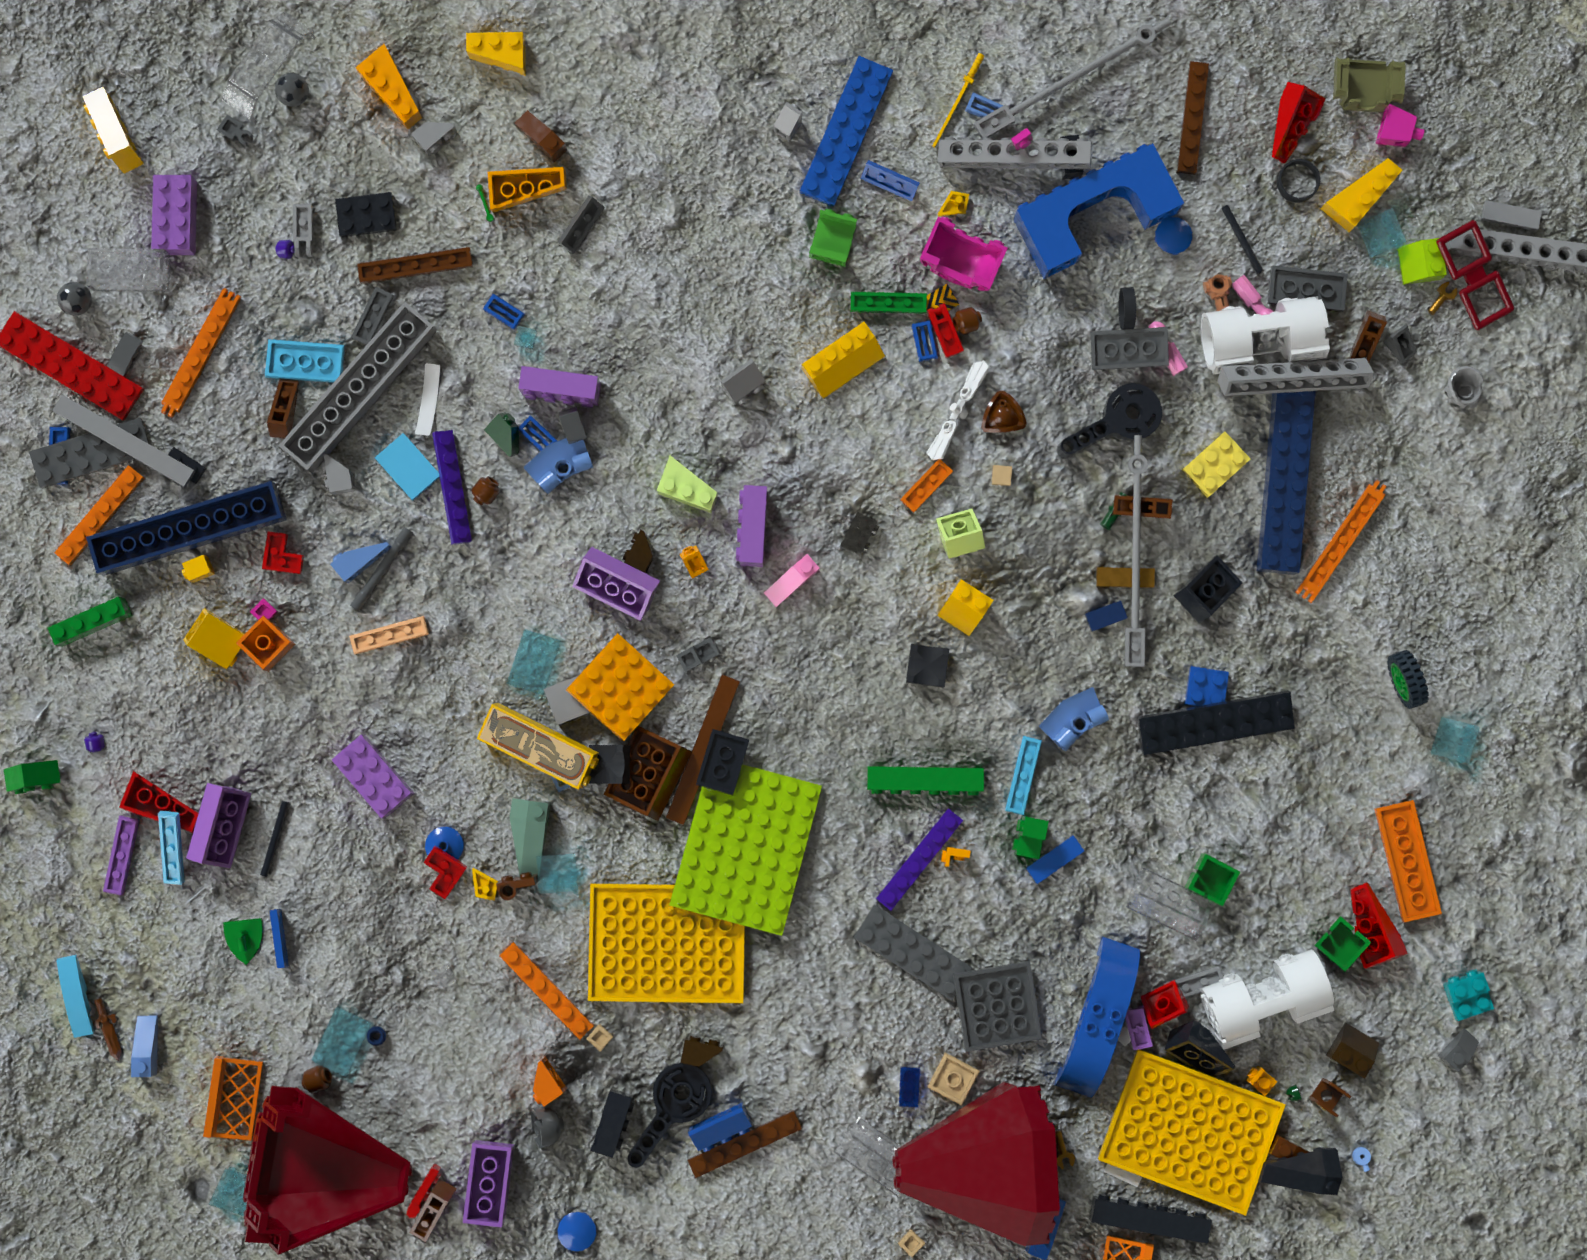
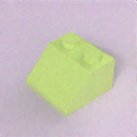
M973 509L936 519L948 558L958 557L985 548L983 532Z

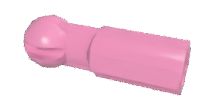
M1245 275L1232 283V288L1247 308H1252L1256 314L1268 315L1274 312L1263 305L1261 302L1262 297Z
M1155 321L1148 328L1165 327V325ZM1168 342V368L1174 376L1187 369L1188 366L1174 342Z

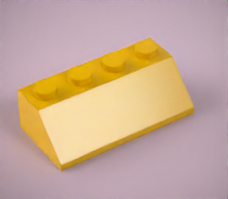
M862 322L802 363L801 369L822 399H824L883 359L885 355L867 324Z

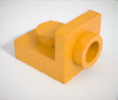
M688 546L679 554L691 578L709 570L697 546Z
M946 847V851H942L941 862H944V866L949 867L950 855L954 856L953 860L965 861V858H970L971 850Z
M1260 1066L1253 1067L1247 1074L1248 1078L1246 1081L1263 1096H1266L1277 1083Z

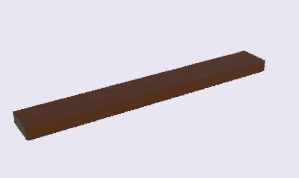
M725 675L721 676L667 813V819L682 825L685 824L699 788L696 782L712 729L721 731L740 681Z

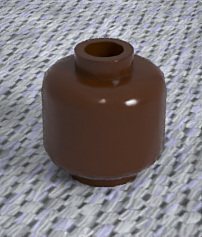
M968 307L956 311L955 317L952 320L957 332L968 334L979 329L982 317L979 311L976 312L973 307Z
M489 476L486 478L481 477L471 490L474 496L473 500L480 505L492 504L500 493L499 483Z
M322 1065L315 1066L304 1072L302 1086L311 1094L319 1093L330 1087L332 1074L328 1068Z

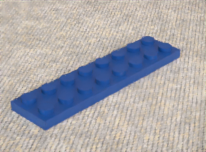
M858 56L800 188L801 194L832 207L835 206L893 74L892 69Z

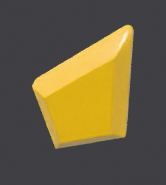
M951 191L937 216L966 214L970 194Z
M472 868L475 897L495 901L497 893L496 883L498 881L476 868Z

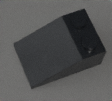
M1216 555L1173 596L1200 624L1216 612L1242 584V581Z
M1193 1020L1170 1030L1165 1051L1190 1067L1213 1077L1235 1069V1065L1210 1030L1202 1026L1200 1022Z

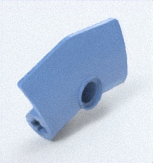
M567 438L549 444L524 466L527 473L547 494L552 492L565 479L571 477V475L593 468L584 440L569 444ZM567 465L569 469L566 473H560L558 471L560 466Z
M1091 687L1060 702L1039 727L1061 749L1067 751L1085 731L1109 721V717L1103 705H1100L1094 687ZM1077 719L1081 720L1084 724L1082 730H1078L1075 727Z

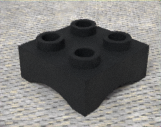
M911 644L906 683L944 688L950 649Z
M589 745V748L599 752L597 756L599 759L598 764L589 774L591 776L589 784H630V745Z

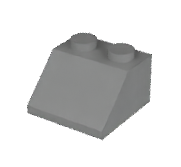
M752 359L721 380L723 391L735 406L745 404L749 400L750 395L760 393L765 389L764 385H766V380Z

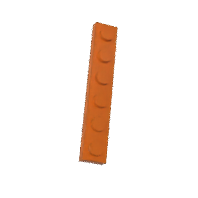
M128 465L54 553L71 566L88 546L86 537L97 534L102 530L145 477Z
M515 942L499 955L579 1040L594 1027L589 1019Z

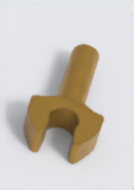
M1449 282L1443 283L1437 288L1439 297L1428 310L1431 315L1437 312L1445 300L1452 301L1457 296V288L1453 289L1450 294L1446 293L1445 289L1448 287Z
M1057 1131L1055 1132L1059 1151L1057 1165L1064 1169L1062 1159L1067 1157L1070 1165L1073 1166L1075 1156L1072 1152L1069 1153L1066 1150L1062 1133Z

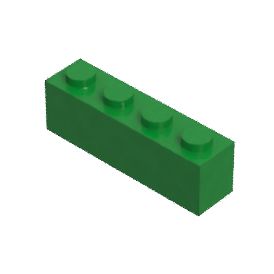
M118 596L48 627V631L54 645L63 647L133 615L126 599Z

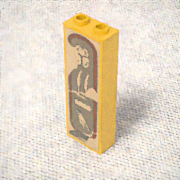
M500 703L491 705L477 736L478 740L578 790L589 784L591 779L589 774L592 769H595L599 761L597 758L599 752Z

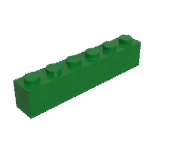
M868 766L867 790H871V794H883V790H890V794H902V790H909L910 794H921V791H929V795H940V791H948V795H960V791H967V795H979V792H984V768Z

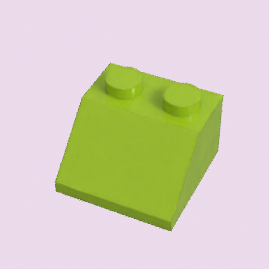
M1439 238L1421 240L1397 248L1403 285L1438 281L1447 275L1444 259L1436 244Z

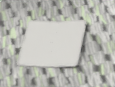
M1126 1027L1121 1029L1118 1038L1123 1046H1126L1131 1041Z

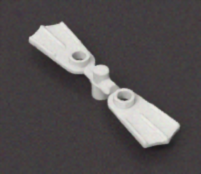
M984 360L972 364L964 387L960 392L961 399L958 400L957 404L953 403L950 406L952 411L950 420L943 424L940 433L936 436L926 453L932 461L944 458L957 428L956 419H965L967 417L968 411L964 409L965 402L974 396L991 368Z

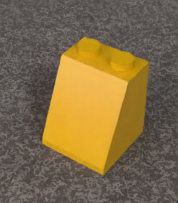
M961 579L937 616L970 636L994 600Z
M204 608L183 640L188 647L227 669L235 664L238 658L236 655L239 650H242L236 642L245 633Z

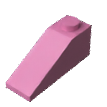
M806 554L769 587L764 594L777 607L819 572L820 568Z

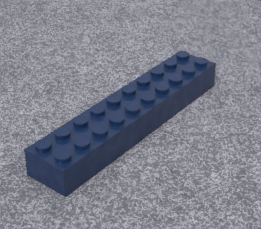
M1316 391L1272 393L1256 571L1288 575L1300 573Z
M269 481L87 536L86 539L96 574L105 576L286 521L287 518L277 484Z

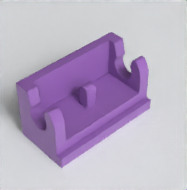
M1138 1006L1135 1009L1129 1008L1125 1019L1133 1050L1152 1047L1154 1041L1144 1006Z

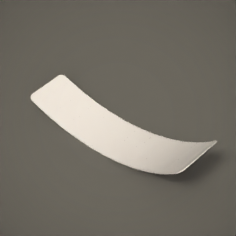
M425 364L423 393L415 434L429 436L431 433L437 403L440 365Z

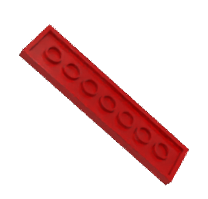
M15 311L0 332L1 348L125 421L144 391L139 385Z

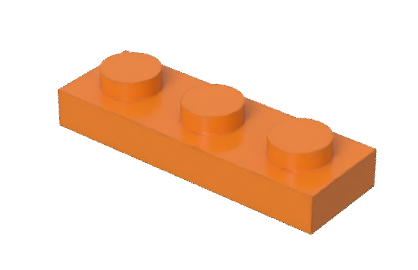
M941 459L937 460L900 501L914 513L953 473V470Z

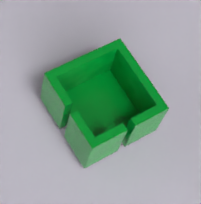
M1201 853L1194 867L1197 871L1196 873H1191L1184 888L1199 896H1203V898L1218 906H1223L1240 871L1208 854Z
M1340 916L1329 928L1331 934L1329 935L1326 932L1314 946L1343 972H1346L1371 942L1359 931L1353 934L1354 927Z

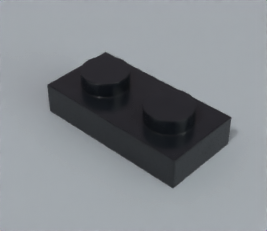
M175 447L168 454L170 457L196 471L190 480L197 484L207 469Z

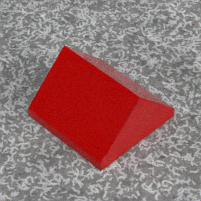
M1175 980L1140 996L1151 1029L1186 1013L1189 1009V1004Z

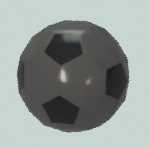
M288 72L277 79L274 91L282 104L296 107L306 101L309 87L301 75Z
M66 283L57 293L58 306L68 315L79 316L85 314L92 304L91 292L82 283Z

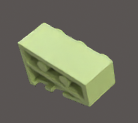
M669 456L657 488V493L712 513L718 497L717 492L676 459Z

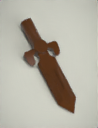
M102 998L96 999L94 1002L99 1019L94 1020L93 1024L99 1029L101 1027L100 1022L102 1023L101 1029L109 1053L119 1061L122 1050L114 1026L109 1022V1019H111L112 1023H116V1014L109 1015L106 1012Z

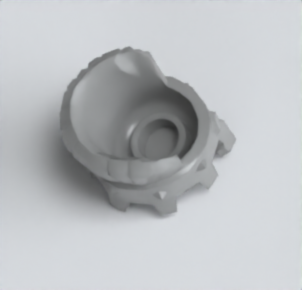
M1469 366L1455 369L1450 374L1444 390L1448 394V402L1450 404L1455 403L1462 409L1466 406L1476 408L1479 403L1478 399L1483 391L1481 385L1484 381L1482 373Z

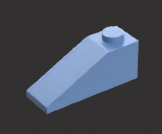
M388 542L347 551L343 554L339 553L332 559L333 562L330 565L343 581L349 584L389 551L392 546Z
M158 1015L137 1016L131 1056V1077H152L157 1075Z

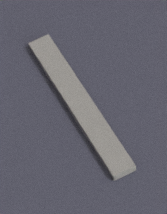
M64 395L61 396L52 410L185 488L196 472Z

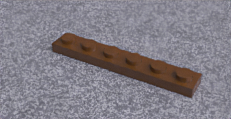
M1194 61L1189 63L1176 173L1195 175L1197 172L1209 63Z
M470 247L359 263L357 267L359 281L361 284L471 268L473 267Z
M793 1110L743 1135L734 1137L726 1143H721L709 1151L693 1156L687 1161L695 1178L793 1134L801 1130L802 1127Z

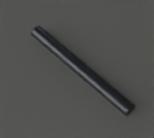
M1228 205L1222 207L1224 215L1257 274L1263 272L1261 264Z
M283 800L281 802L261 870V876L268 877L290 802Z

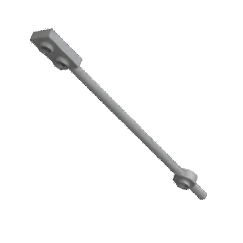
M1167 18L1153 27L1149 25L1141 26L1133 39L1011 109L1007 105L1000 107L974 122V128L981 139L989 138L1015 123L1014 115L1137 44L1143 46L1150 45L1155 39L1156 33L1170 26L1171 21ZM1142 35H1147L1148 39H1144Z
M1134 435V456L1128 461V468L1134 473L1132 616L1131 628H1125V666L1145 667V628H1139L1141 476L1146 471L1148 462L1142 456V435ZM1135 461H1139L1141 463L1140 468H1135Z

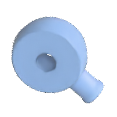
M1365 1147L1356 1148L1352 1153L1353 1161L1357 1165L1363 1166L1364 1172L1369 1171L1370 1151Z

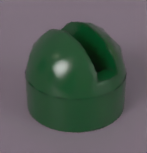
M1293 1085L1286 1090V1095L1292 1094L1288 1097V1100L1293 1102L1302 1100L1297 1085Z

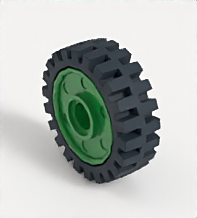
M1409 650L1390 655L1387 661V667L1390 671L1389 676L1392 678L1391 682L1394 684V690L1397 691V696L1404 703V706L1412 709L1427 703L1429 700L1428 686L1425 684L1424 673L1420 670L1421 667L1417 664V659L1414 658V655Z

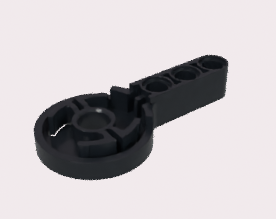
M1129 383L1118 387L1108 397L1103 409L1102 419L1063 439L1057 446V454L1062 458H1069L1108 436H1114L1119 440L1134 441V435H1142V440L1147 438L1158 428L1162 419V406L1159 398L1150 388L1142 384ZM1127 407H1135L1138 410L1139 416L1137 419H1131L1127 416ZM1096 427L1103 429L1102 435L1096 432ZM1079 436H1085L1087 438V443H1082L1079 439ZM1063 444H1068L1071 447V452L1065 451Z
M677 1062L667 1066L660 1072L653 1087V1099L657 1113L628 1154L627 1161L631 1167L638 1168L644 1164L671 1124L692 1121L705 1112L711 1100L712 1088L708 1076L700 1067ZM685 1085L688 1087L690 1095L687 1099L680 1100L676 1097L675 1089L677 1086ZM655 1121H663L665 1127L662 1130L656 1129L654 1126ZM644 1137H651L653 1144L646 1146L643 1143ZM639 1153L642 1156V1160L635 1162L632 1160L631 1155Z

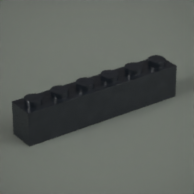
M1099 1194L1092 1198L1089 1220L1092 1223L1206 1244L1209 1242L1212 1220L1207 1217V1213L1195 1211V1214L1187 1213L1188 1210L1176 1208V1211L1169 1210L1168 1206L1161 1204L1153 1207L1144 1201L1131 1203L1129 1202L1130 1199L1118 1197V1200L1110 1199V1196L1106 1194Z

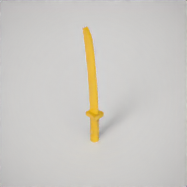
M978 53L967 76H964L963 81H965V84L932 147H936L968 84L973 85L975 74L985 57L983 54Z

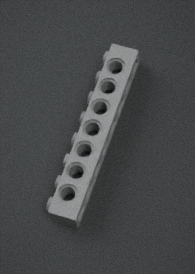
M946 137L944 140H939L938 164L940 167L1091 169L1093 147L1091 141L1084 138L1077 139V141H1069L1066 138L1050 141L1048 138H1040L1039 141L1032 140L1029 146L1019 149L1018 155L1012 156L1010 153L1016 148L1011 138H1001V140L982 138V140H975L974 138L966 137L963 140H956L953 137ZM957 149H963L960 155L954 154ZM976 149L982 150L979 155H973ZM995 149L1001 150L998 155H992ZM1034 149L1039 151L1035 156L1029 155ZM1051 150L1058 151L1055 156L1048 155ZM1070 150L1077 151L1074 156H1068L1067 153Z
M1453 226L1448 230V233L1459 228V226ZM1472 230L1446 243L1451 256L1462 257L1466 255L1470 256L1471 259L1483 257ZM1481 230L1485 242L1490 246L1491 262L1503 260L1513 265L1525 263L1528 267L1545 266L1549 270L1561 268L1565 272L1583 271V274L1587 275V244ZM1465 240L1471 243V247L1465 245ZM1502 245L1507 246L1509 252H1505L1502 248ZM1521 248L1527 250V255L1522 253ZM1540 250L1546 253V258L1541 256ZM1559 253L1565 256V260L1559 257ZM1578 255L1583 258L1584 263L1578 260Z
M1366 358L1235 365L1221 367L1218 383L1225 396L1368 388L1374 372Z

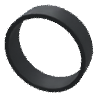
M1304 159L1292 160L1284 165L1279 172L1277 188L1286 200L1294 203L1305 202L1312 198L1319 189L1321 182L1320 173L1317 167L1310 161ZM1295 164L1308 167L1316 179L1314 192L1303 198L1288 194L1281 182L1282 172L1285 168Z
M1133 287L1120 288L1118 314L1121 330L1135 328L1136 296Z

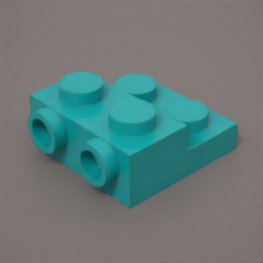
M1477 969L1466 972V976L1460 978L1459 976H1453L1447 979L1448 982L1443 983L1456 1021H1461L1494 1009L1484 972L1477 971Z

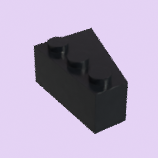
M610 1089L590 1151L611 1158L615 1155L616 1150L620 1151L623 1139L620 1137L622 1131L626 1132L629 1120H626L628 1112L632 1113L635 1101H632L633 1095Z

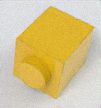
M201 555L182 563L184 568L182 569L183 576L190 582L195 583L215 575L209 557L206 555Z

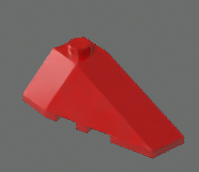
M1287 82L1279 104L1272 158L1284 164L1287 162L1298 146L1297 141L1301 135H1306L1308 132L1307 127L1311 121H1315L1318 118L1326 98L1304 85Z
M1368 882L1351 889L1352 909L1356 916L1357 925L1354 926L1355 932L1359 931L1371 942L1359 956L1364 969L1408 954L1401 935Z

